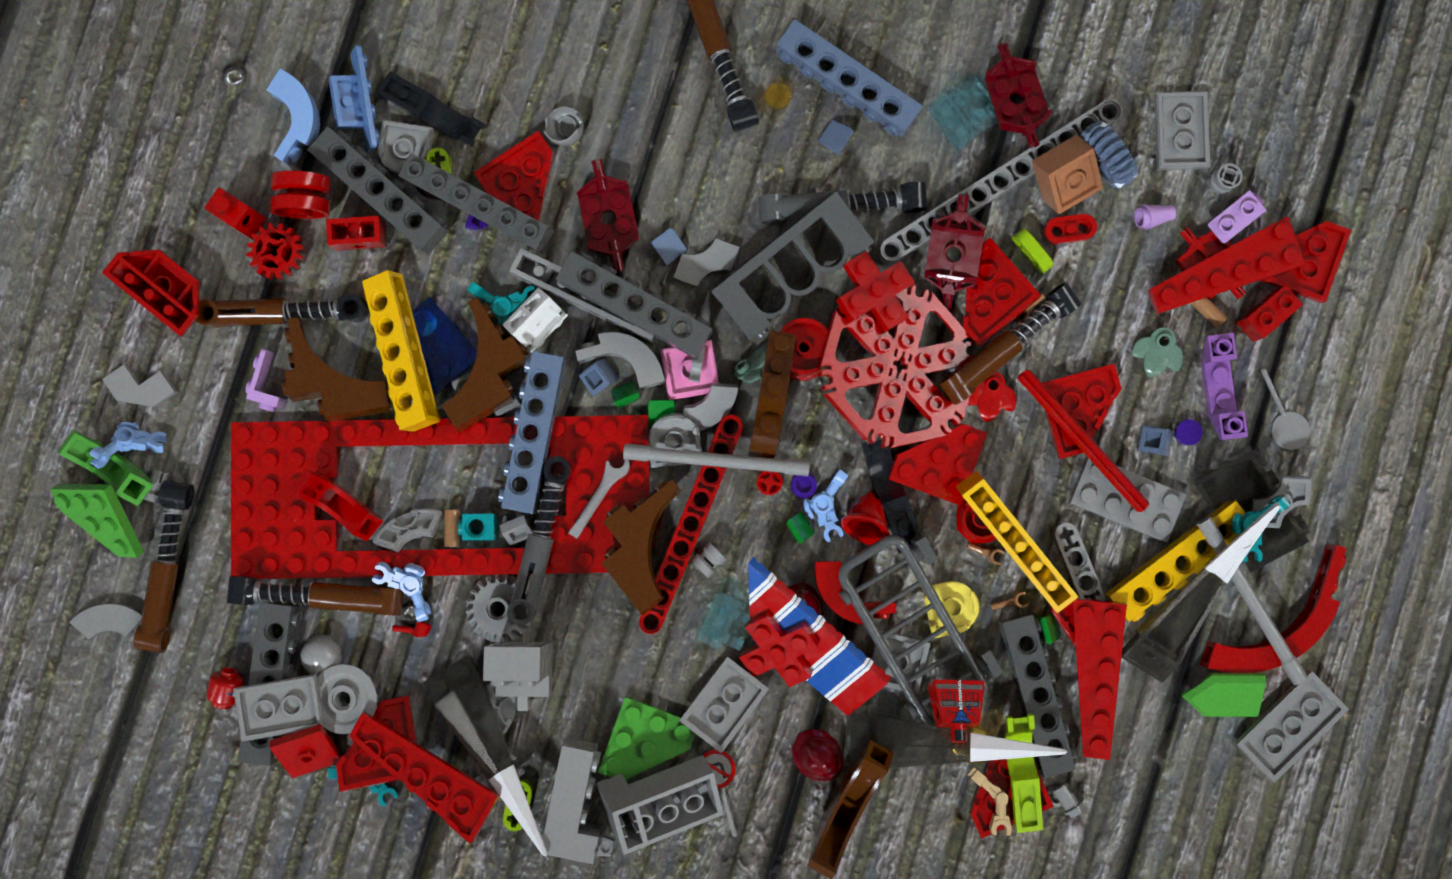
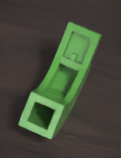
M73 429L57 450L59 455L93 472L108 485H112L117 496L139 506L154 485L150 478L134 463L118 452L112 454L108 463L98 469L91 464V461L95 458L89 452L95 447L103 448L107 445Z

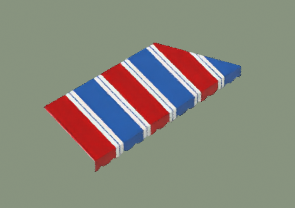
M752 557L748 563L750 620L769 611L783 631L805 621L820 641L818 648L801 655L813 671L811 678L806 681L845 715L849 716L885 687L891 676L885 674L881 667L876 666L873 660L867 658L861 650L856 649L855 645L851 641L846 640L842 633L837 632L833 625L826 623V620L821 615H817L812 607L807 606L803 599L797 597L794 591L788 589L782 581L777 580L772 572L767 571L763 564L758 563Z

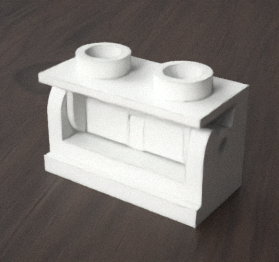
M538 287L509 317L503 326L532 353V351H535L536 348H539L544 343L545 339L555 329L561 326L563 320L568 315Z

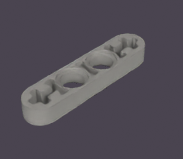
M1071 523L1057 524L1053 529L1052 537L1078 598H1084V595H1089L1096 591L1097 595H1092L1093 599L1107 601L1077 528ZM1063 527L1065 530L1071 531V534L1068 535L1070 544L1076 542L1077 547H1069L1064 551L1063 547L1069 545L1066 539H1060L1059 537ZM1073 551H1078L1082 556V561L1078 566H1073L1069 562V555ZM1084 575L1089 576L1092 580V586L1088 590H1082L1079 587V579Z

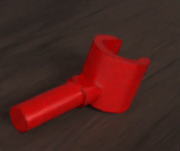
M417 621L415 627L393 625L392 631L409 633L420 638L428 636L431 625Z

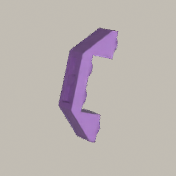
M1234 333L1206 336L1201 362L1208 417L1220 440L1248 437L1245 411L1237 412L1230 361L1237 359Z

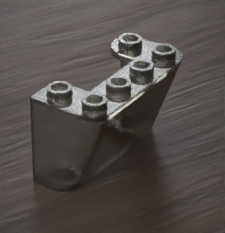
M1251 445L1194 479V483L1205 501L1214 510L1226 501H1237L1245 513L1252 511L1253 499H1261L1271 495L1277 490L1276 484L1280 483L1272 469L1267 471L1264 467L1267 465V462L1258 447L1253 449ZM1290 510L1284 516L1280 528L1264 529L1262 532V545H1258L1263 554L1262 561H1256L1254 558L1255 554L1251 551L1247 555V562H1244L1250 572L1309 542L1307 534L1310 533V530L1301 514L1295 516L1293 511Z

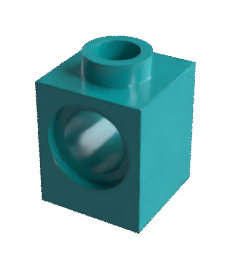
M462 514V519L458 520V534L462 535V540H498V514ZM477 519L482 521L484 529L480 534H475L472 531V523Z

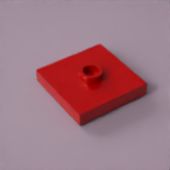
M321 724L270 740L269 744L270 750L291 778L337 764L342 757L341 752Z

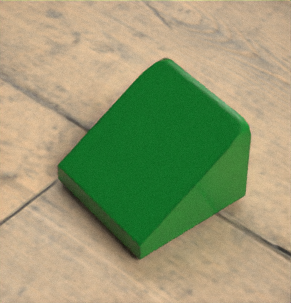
M630 382L611 390L614 404L618 408L641 399L635 382Z
M648 400L649 428L661 416L675 413L674 400Z
M802 512L785 522L799 544L814 535L812 527Z
M1052 613L1036 617L1041 626L1042 632L1040 637L1042 642L1052 644L1060 639L1059 626Z

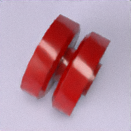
M278 171L272 173L271 189L278 193L270 199V212L272 214L295 219H323L330 216V202L324 198V196L331 192V179L328 176L306 171Z
M808 318L795 319L783 326L780 332L796 335L790 379L802 382L818 377V373L826 369L817 368L828 332L827 328L818 321ZM805 347L807 352H801L799 348Z

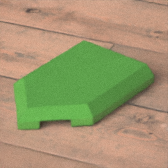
M1210 673L1203 678L1202 683L1193 689L1188 688L1181 693V696L1203 717H1258L1266 686V676L1264 673Z

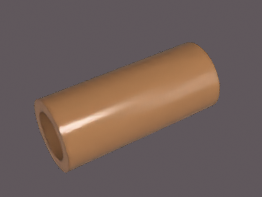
M1208 298L1190 303L1216 329L1228 319Z
M444 510V547L460 546V535L458 534L460 510Z

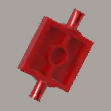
M1186 227L1179 234L1186 240L1189 246L1185 253L1174 262L1182 271H1185L1232 246V243L1230 241L1224 244L1221 243L1211 230L1204 236L1197 238L1189 227ZM1242 287L1230 290L1237 300L1247 293Z

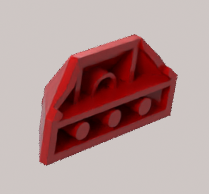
M161 250L118 252L102 272L103 275L180 337H183L199 316L200 281Z

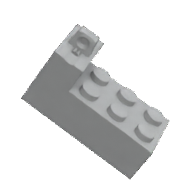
M497 642L485 646L483 681H491V686H496L495 696L517 697V711L530 710V697H549L552 695L553 642Z
M567 738L562 745L543 835V842L549 856L589 864L594 863L596 856H611L614 838L601 834L603 826L586 822L591 806L586 801L591 799L596 778L592 777V772H596L601 758V752L597 751V743Z
M703 755L631 784L626 782L622 773L610 779L597 782L608 824L623 855L724 815L714 772Z

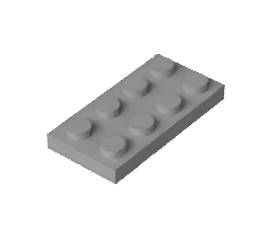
M1086 457L1068 503L1151 538L1168 543L1186 494L1118 467L1149 502V506L1144 511L1137 512L1093 462Z
M1307 670L1305 672L1308 676L1306 681L1298 685H1292L1234 742L1273 783L1349 710L1313 671Z

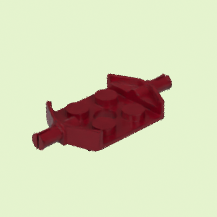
M1001 43L997 46L1001 60L986 72L985 83L1001 130L1020 133L1022 136H1026L1028 147L1033 148L1034 145L1035 148L1040 145L1036 129L1045 123L1052 114V109L1048 110L1035 70L1037 62L1011 56L1008 43H1004V45ZM1013 95L1020 96L1023 99V103L1015 104L1010 100V97Z
M597 159L599 170L596 160L591 161L594 178L576 193L588 250L610 256L613 269L619 273L617 262L620 272L625 271L622 261L623 253L639 241V235L628 182L606 176L602 159ZM611 211L616 215V220L612 224H604L602 222V215L605 212Z
M958 194L957 208L954 212L937 217L932 222L924 278L942 290V304L946 307L948 299L947 309H952L955 292L976 286L986 226L968 213L967 206L970 195L967 194L964 196L963 204V194ZM951 247H957L960 249L962 256L959 260H951L947 256V250Z

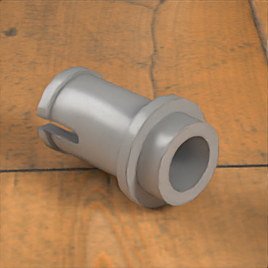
M152 469L150 480L154 485L144 497V500L159 504V490L162 483L167 480L168 473Z
M1067 782L1061 783L1052 790L1065 809V815L1074 818L1084 811L1082 808L1083 803L1081 801L1078 802L1068 787Z

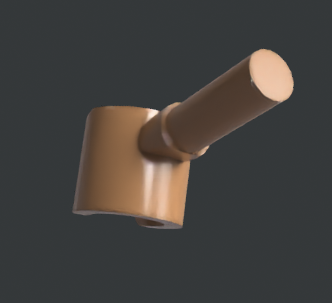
M1042 293L1040 294L1041 297L1023 312L1024 318L1018 323L1024 322L1025 318L1029 317V312L1046 298Z
M970 542L967 545L968 549L985 556L988 562L996 565L1002 564L996 562L993 556L996 552L1005 555L1004 551L996 548L989 550Z
M1015 592L1007 600L991 603V609L994 610L1007 606L1025 608L1029 603L1019 604L1018 598L1020 595L1027 593Z

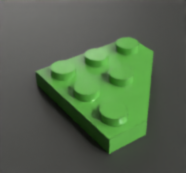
M57 484L50 489L54 502L61 512L118 557L137 558L144 553L112 485Z
M625 696L598 773L609 777L622 773L625 780L690 750L696 734L679 721L682 716Z

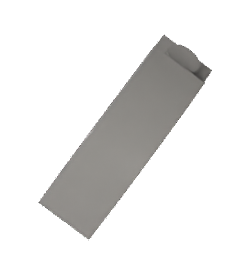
M617 332L598 334L599 345H596L595 342H589L580 345L581 349L575 351L580 364L608 356L625 359L633 366L641 390L666 383L662 368L654 353L643 342L630 335Z

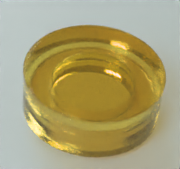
M774 83L767 88L765 101L771 109L779 111L789 105L791 92L785 84Z

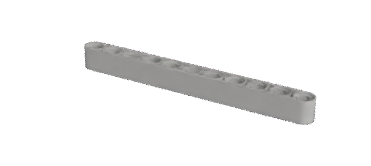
M1108 99L1040 141L1039 146L1027 149L958 193L963 194L962 204L965 194L970 195L967 211L970 215H973L1033 177L1035 171L1032 160L1038 157V150L1046 153L1060 145L1059 137H1065L1067 140L1075 135L1080 137V134L1083 132L1081 123L1089 126L1097 121H1102L1111 127L1121 117V105L1113 99ZM1102 110H1108L1112 115V119L1105 118ZM1022 164L1026 168V174L1018 173L1015 165ZM994 178H1001L1005 183V187H997L994 184ZM973 191H978L983 195L982 202H977L973 199ZM958 194L887 238L878 250L879 260L886 265L896 264L929 243L931 227L928 224V220L951 213L950 206L957 205ZM909 232L916 233L919 242L910 243L906 238V234ZM886 246H893L897 250V256H887L884 248Z

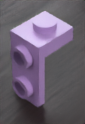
M1250 190L1244 192L1233 204L1211 220L1207 226L1220 242L1224 244L1267 211L1263 206L1264 201L1255 192L1252 193Z
M261 349L260 354L258 353L254 359L253 367L255 371L253 377L249 379L246 385V399L259 402L258 408L274 412L275 407L284 409L287 399L263 393L274 352Z

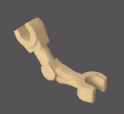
M973 766L967 775L980 787L982 786L986 789L991 797L995 799L996 813H993L989 824L991 834L997 835V827L1004 825V833L1006 836H1010L1012 826L1009 816L1006 814L1008 795L998 786L992 784L983 773Z

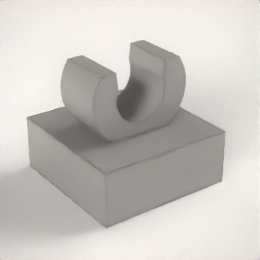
M515 511L517 518L509 521L504 516L502 518L504 524L499 525L502 535L510 546L527 539L528 533L531 534L533 531L525 516L519 511Z

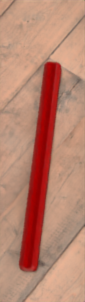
M1030 369L1020 373L1017 378L1129 504L1137 512L1144 511L1149 506L1148 500Z

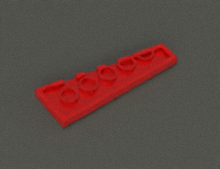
M1285 217L1147 291L1157 315L1302 267L1306 264L1289 217Z
M1077 598L1072 602L1082 754L1083 757L1110 760L1127 604Z
M367 712L362 713L349 737L373 759L380 762L391 775H395L400 779L409 791L417 794L426 802L425 805L432 811L435 810L446 820L445 823L470 844L473 843L500 795Z

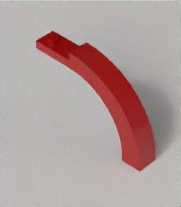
M1325 545L1310 595L1303 610L1296 620L1280 633L1296 658L1309 650L1322 637L1336 615L1340 601L1331 599V596L1337 590V577L1340 569L1343 568L1346 562L1345 552L1347 548ZM1268 640L1248 646H1226L1207 641L1199 664L1209 669L1227 673H1257L1282 666L1279 657Z

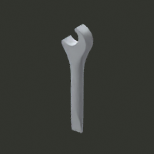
M709 291L700 312V317L708 322L710 320ZM705 346L697 360L692 358L689 381L700 382Z
M625 460L624 465L618 469L613 468L610 461L606 462L604 476L599 487L569 534L578 539L609 489L629 472V460Z

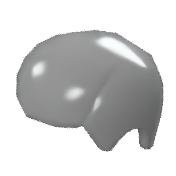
M567 106L556 108L545 118L544 134L554 144L561 146L573 145L580 139L583 133V118L574 108Z
M314 635L305 642L300 652L301 664L304 669L310 674L317 673V676L327 668L339 665L342 659L340 646L329 635Z

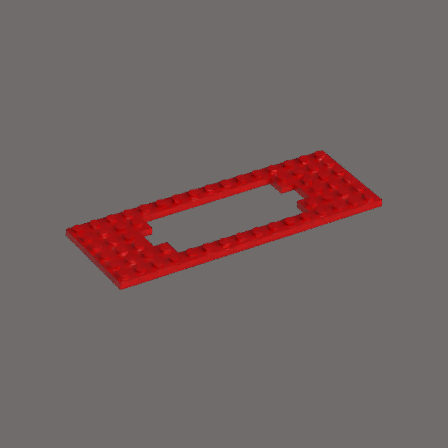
M648 415L555 417L547 460L554 456L563 457L571 463L573 473L566 486V516H555L556 522L552 524L551 529L553 532L550 533V536L554 542L545 574L608 573L601 564L606 560L604 556L614 547L620 549L622 545L603 521L608 518L606 514L617 505L619 507L625 505L632 512L635 510L633 508L634 504L644 497L650 498L649 461L629 460V472L609 489L578 539L569 534V532L599 487L604 476L606 462L610 461L613 468H621L625 463V459H623L625 444L649 446ZM514 417L484 418L460 433L455 429L450 419H440V422L417 431L400 430L395 420L231 422V576L256 577L257 579L374 577L375 574L384 576L381 570L375 569L378 562L387 563L391 569L398 567L405 570L404 567L407 564L413 563L425 570L423 576L518 574L524 548L400 550L399 552L392 550L339 551L338 521L318 520V506L296 496L289 490L306 468L315 473L318 471L328 478H338V447L509 444L511 435H516L517 424H514ZM534 425L527 427L525 430V436L528 440H533L538 435V429ZM561 462L555 463L552 467V474H564V465Z

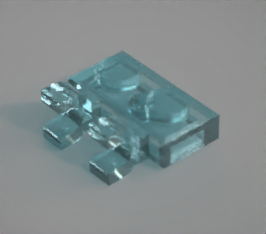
M717 591L696 640L718 650H721L724 643L740 651L745 640L728 632L734 619L746 624L750 620V613L739 609L742 601Z

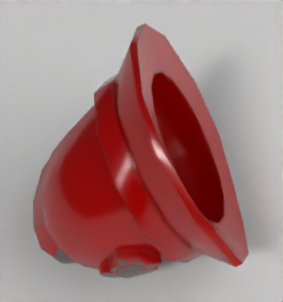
M866 492L855 499L851 509L847 511V515L841 519V526L844 531L854 540L867 545H872L881 538L890 535L887 529L883 505L871 492Z

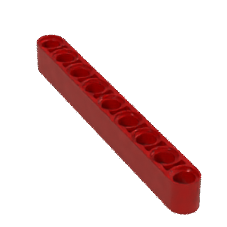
M726 415L721 419L708 453H713L716 445L724 444L729 450L728 454H733L743 428L739 417L736 415ZM728 420H734L738 424L737 432L734 434L726 433L723 429L724 423ZM702 465L655 579L659 590H665L668 593V602L665 604L658 603L645 615L641 614L639 619L641 630L647 634L657 633L665 621L727 469L726 467ZM708 468L716 469L719 474L717 481L713 483L705 481L703 476L705 470ZM698 492H704L709 497V502L705 507H698L694 503V496ZM689 516H694L699 522L697 530L692 532L684 527V520ZM677 541H685L688 544L689 551L686 555L680 556L675 553L674 545ZM668 565H674L679 571L678 577L674 580H669L664 575V569ZM649 614L657 616L659 620L658 626L648 628L644 623L645 616Z

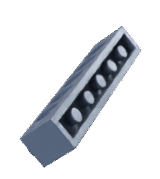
M795 19L777 43L776 53H778V57L784 63L794 64L800 68V73L809 79L815 78L820 82L824 90L829 93H837L842 97L841 99L845 104L852 108L856 106L863 111V115L872 122L877 120L893 136L899 135L903 138L923 105ZM807 48L812 54L805 57L800 55L798 50ZM823 62H828L832 65L833 69L824 71L819 65ZM848 76L853 79L854 84L844 85L841 82V78ZM864 91H871L874 93L875 98L867 100L863 97L862 93ZM891 105L896 109V113L892 115L887 114L883 107Z
M532 351L531 357L526 359L524 372L528 373L526 383H522L520 387L519 398L523 400L521 409L517 408L514 417V424H517L516 435H511L509 450H512L511 460H507L504 467V476H507L505 487L502 486L499 492L498 501L502 502L501 508L536 514L544 475V465L547 460L566 364L564 357ZM540 374L548 376V384L543 388H538L535 384V380ZM534 400H541L543 403V409L538 414H533L530 410V405ZM534 425L538 429V435L535 439L528 440L525 436V430L527 427ZM525 451L531 452L533 456V461L528 466H523L520 462V456ZM520 477H524L528 483L526 490L523 492H518L515 488V481Z

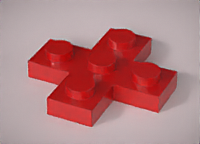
M865 251L843 265L856 288L839 297L836 301L850 323L872 311L886 333L909 318L896 295L914 285L915 282L901 261L880 273L868 252Z
M769 611L747 621L745 628L757 644L742 651L739 659L753 677L775 668L789 688L811 678L813 671L801 655L818 648L820 641L805 621L786 631L780 628Z

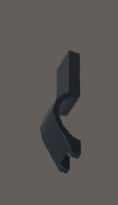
M389 71L376 92L380 97L418 117L444 135L470 147H473L475 144L473 140L480 129H484L486 126L474 117L470 118L453 110L431 93Z
M882 439L872 444H867L864 441L861 443L866 465L877 496L883 505L891 534L904 538L910 548H912L913 545L910 539L918 534L920 535L903 486L887 479L893 463L891 449H888L889 445L885 448L880 447ZM896 547L897 552H898V553H901V551L899 550V548Z

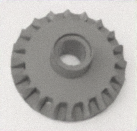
M507 574L490 575L477 582L470 590L466 600L465 611L473 631L480 635L481 638L491 642L511 641L523 634L531 624L530 622L523 626H517L512 624L507 616V608L511 603L516 577ZM527 587V589H526V593H525V597H524V598H527L528 591H529L528 587ZM496 601L502 602L505 606V612L502 616L496 615L493 611V605ZM519 604L516 607V615L521 619H525L528 616V608L523 604Z
M339 664L327 668L317 677L325 724L324 728L338 734H349L362 713L367 712L371 716L374 715L375 710L378 708L377 699L379 696L376 694V685L373 684L371 676L367 675L363 669L357 668L354 665ZM344 692L348 693L350 696L349 704H347L343 699Z

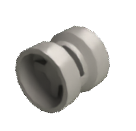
M1232 163L1222 165L1209 176L1208 183L1210 189L1216 194L1228 193L1242 182V170L1239 166Z
M710 542L703 547V551L700 554H696L691 559L693 564L707 578L714 573V569L718 565H722L727 560ZM704 557H706L712 564L710 565V564L704 559Z

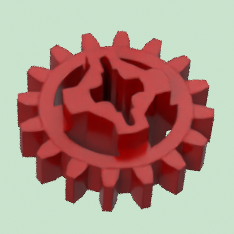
M269 223L268 230L260 226L259 235L251 234L254 242L247 243V246L252 248V251L246 253V256L254 259L249 265L253 268H258L256 273L261 276L266 273V278L273 280L274 276L279 280H283L284 273L292 277L293 268L301 269L297 262L298 260H305V257L301 256L300 252L306 250V248L298 244L302 238L299 235H294V229L289 227L286 230V226L282 223H279L276 228L273 223ZM281 235L285 236L286 238L276 240L273 236ZM276 247H278V249H277L278 255L274 256V254H275V250H274V249H275ZM275 263L278 265V268H269L266 265Z

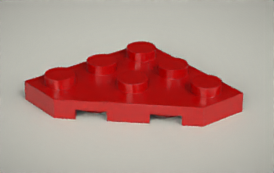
M538 130L473 173L487 194L540 221L554 154Z
M1326 221L1295 235L1306 265L1260 281L1278 288L1287 285L1294 294L1321 304L1325 303L1351 229Z
M991 238L983 243L977 284L966 289L965 298L966 309L963 318V328L979 347L985 345L1041 297L1039 292Z
M1115 363L1042 383L1091 438L1094 437L1096 431L1100 428L1109 412L1110 406L1122 389ZM1045 410L1058 459L1084 453Z
M959 424L951 428L952 432L946 434L947 436L923 441L908 450L896 454L887 479L952 504L962 506L964 497L956 486L973 474L987 432L966 424Z
M410 696L381 701L373 716L417 743ZM352 741L353 744L336 764L339 792L400 780L395 775H391L380 762L373 759L354 741Z
M989 760L984 775L992 784L998 786L1008 795L1006 814L1009 816L1011 825H1014L1011 780L1007 760ZM1036 767L1040 782L1043 812L1054 806ZM979 786L969 813L982 839L991 835L989 824L993 813H996V803L989 792L982 786ZM999 825L996 829L997 832L1004 829V825Z

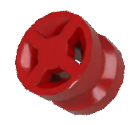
M762 471L756 479V485L762 494L774 495L781 490L783 479L778 472Z

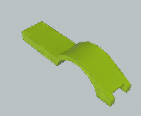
M1033 713L1027 714V717L1020 718L1006 716L1005 739L1032 743V734L1035 729ZM1034 757L1006 759L1011 780L1014 827L1016 832L1023 833L1043 830L1040 782Z

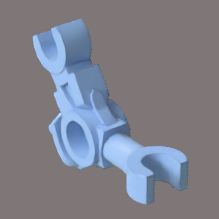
M121 422L117 425V430L111 438V443L103 448L95 447L89 452L95 458L91 461V464L98 469L104 467L108 463L110 456L118 450L123 452L132 449L139 451L150 449L154 453H163V444L157 442L166 443V433L154 432L149 434V432L139 431L140 429L135 422Z
M840 469L837 470L825 491L815 494L812 500H804V509L807 515L813 519L812 511H814L818 516L819 527H825L823 536L827 542L831 541L828 534L832 529L837 530L840 537L843 536L842 528L835 524L838 519L833 507V496L848 477V474Z
M378 562L375 569L381 570L384 576L375 574L372 581L376 584L388 582V587L402 590L407 596H411L417 621L421 622L429 619L428 615L432 613L431 608L424 601L421 594L423 590L422 576L425 574V570L413 563L407 564L404 567L405 570L398 567L391 569L387 563Z

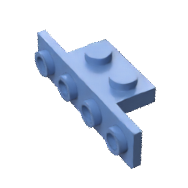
M355 45L350 53L354 75L330 76V92L336 129H362L366 152L371 154L379 144L380 137L379 131L374 128L373 122L376 113L375 106L370 103L369 97L371 94V81L366 78L365 72L367 69V56L362 54L361 45Z

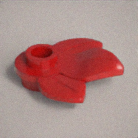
M996 371L975 388L976 390L969 397L967 404L969 406L977 405L980 416L988 423L999 415L1001 408L1007 411H1014L1017 401L1014 390L1006 385L1003 375ZM992 380H996V387L992 389L989 388V382Z

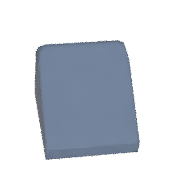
M832 120L818 142L839 156L853 136L854 130Z
M672 227L651 242V246L666 266L687 251Z
M604 358L593 363L579 375L593 397L619 379L608 361Z
M1142 425L1138 451L1168 457L1173 432L1166 428Z

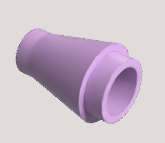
M1143 204L1140 208H1136L1134 212L1136 226L1145 230L1176 218V209L1173 205Z

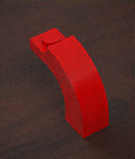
M306 468L289 489L296 496L330 514L352 535L365 541L371 538L383 522L374 511L357 497L318 471L315 473Z
M814 561L815 583L824 602L842 618L854 623L863 624L852 603L846 606L839 595V592L843 590L838 579L842 561ZM884 601L863 603L869 611ZM892 602L876 612L874 618H890L889 613H896V602Z

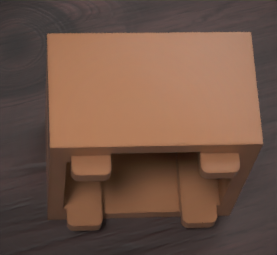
M1078 135L1073 136L1032 160L1042 200L1058 214L1103 189L1094 148Z

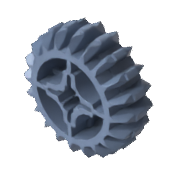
M1102 121L1092 123L1080 134V138L1094 148L1100 175L1110 186L1119 189L1131 183L1138 176V167L1132 157L1133 155L1129 152L1128 147L1120 139L1117 132H1114L1107 123Z

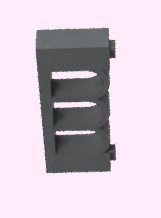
M832 191L710 290L751 341L754 337L758 340L769 331L767 327L771 324L767 319L777 318L788 310L791 303V294L802 296L812 292L818 285L820 271L830 273L841 269L849 256L855 258L865 251L869 252L871 250L870 245L874 243V240L836 191ZM819 218H821L840 245L839 258L835 263L827 266L819 265L797 238L799 234ZM791 241L812 269L810 281L802 288L794 289L789 287L768 261L769 258ZM762 264L783 291L782 303L773 311L759 309L739 284V282Z

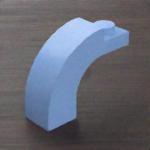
M280 68L266 90L274 98L286 104L291 113L290 129L273 155L290 167L293 162L295 163L300 158L302 147L309 148L318 138L320 116L315 100L307 89L296 78Z

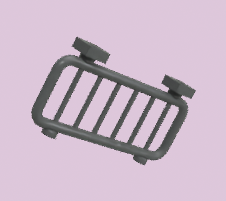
M918 534L910 539L913 545L910 548L904 538L898 535H888L850 557L841 565L838 579L843 590L839 592V595L846 606L852 603L909 702L904 706L912 719L918 717L922 724L928 728L939 729L942 727L936 726L935 719L930 717L924 708V705L931 702L930 696L920 701L910 683L960 653L969 671L956 680H966L973 676L976 681H984V701L989 690L984 674L987 673L996 678L1003 671L991 650L984 646L974 651L978 660H975L925 574L919 561L930 565L938 560L926 537ZM894 545L899 548L904 559L857 588H854L849 579L851 569L888 546ZM908 563L917 582L868 611L858 593ZM921 586L931 604L881 634L871 615ZM934 608L943 627L894 656L884 638ZM947 631L956 649L907 679L898 660Z

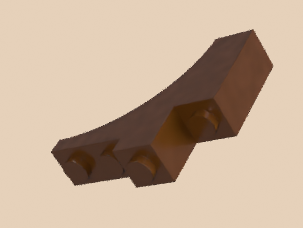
M477 297L468 302L478 331L476 360L463 387L452 399L442 405L459 433L514 401L510 395L514 392L507 378L501 379L525 366V356L529 354L524 344L519 341L516 343L513 336L503 341L506 338L505 333L499 324L493 325L490 317L494 316L487 303L481 304Z
M299 318L288 319L289 327L285 328V337L287 343H291L292 353H288L290 367L295 369L284 371L285 379L281 380L284 395H288L292 402L322 398L317 400L320 415H324L328 422L392 412L388 387L385 381L359 380L330 368L310 348L304 333L303 324Z
M770 331L748 456L775 459L790 381L796 335L776 331Z
M673 480L660 483L654 489L655 494L648 499L644 497L634 504L633 508L635 510L632 512L625 505L621 507L617 505L606 514L608 518L603 521L622 547L620 549L614 547L604 556L606 560L601 564L639 613L643 615L665 599L657 586L653 574L651 547L653 535L662 513L669 503L681 492Z
M870 740L844 774L837 795L823 812L808 867L830 879L834 877L845 848L865 807L889 770L894 754L892 751Z

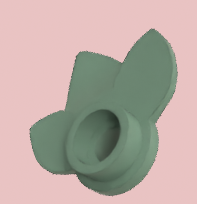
M1167 327L1156 328L1150 336L1137 340L1132 348V356L1143 358L1144 370L1148 377L1159 375L1166 367L1173 371H1179L1183 363V352L1176 345V335ZM1162 336L1167 337V342L1164 345L1159 343Z
M767 344L757 348L748 359H743L737 363L734 377L737 380H742L744 383H752L762 378L761 368L764 366Z

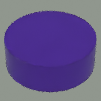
M1195 420L1180 421L1174 428V437L1181 445H1194L1202 438V427Z
M810 473L809 476L795 475L791 480L790 486L794 495L799 498H808L815 493L817 482Z

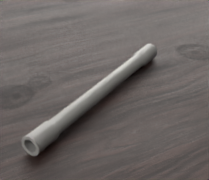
M625 444L623 459L651 460L780 472L798 476H809L810 468L809 460L729 455L654 448L636 444Z
M1206 517L1197 523V526L1217 555L1221 553L1227 545L1212 517ZM1239 566L1231 577L1233 583L1279 657L1281 665L1293 685L1303 683L1308 679L1307 674L1290 651Z

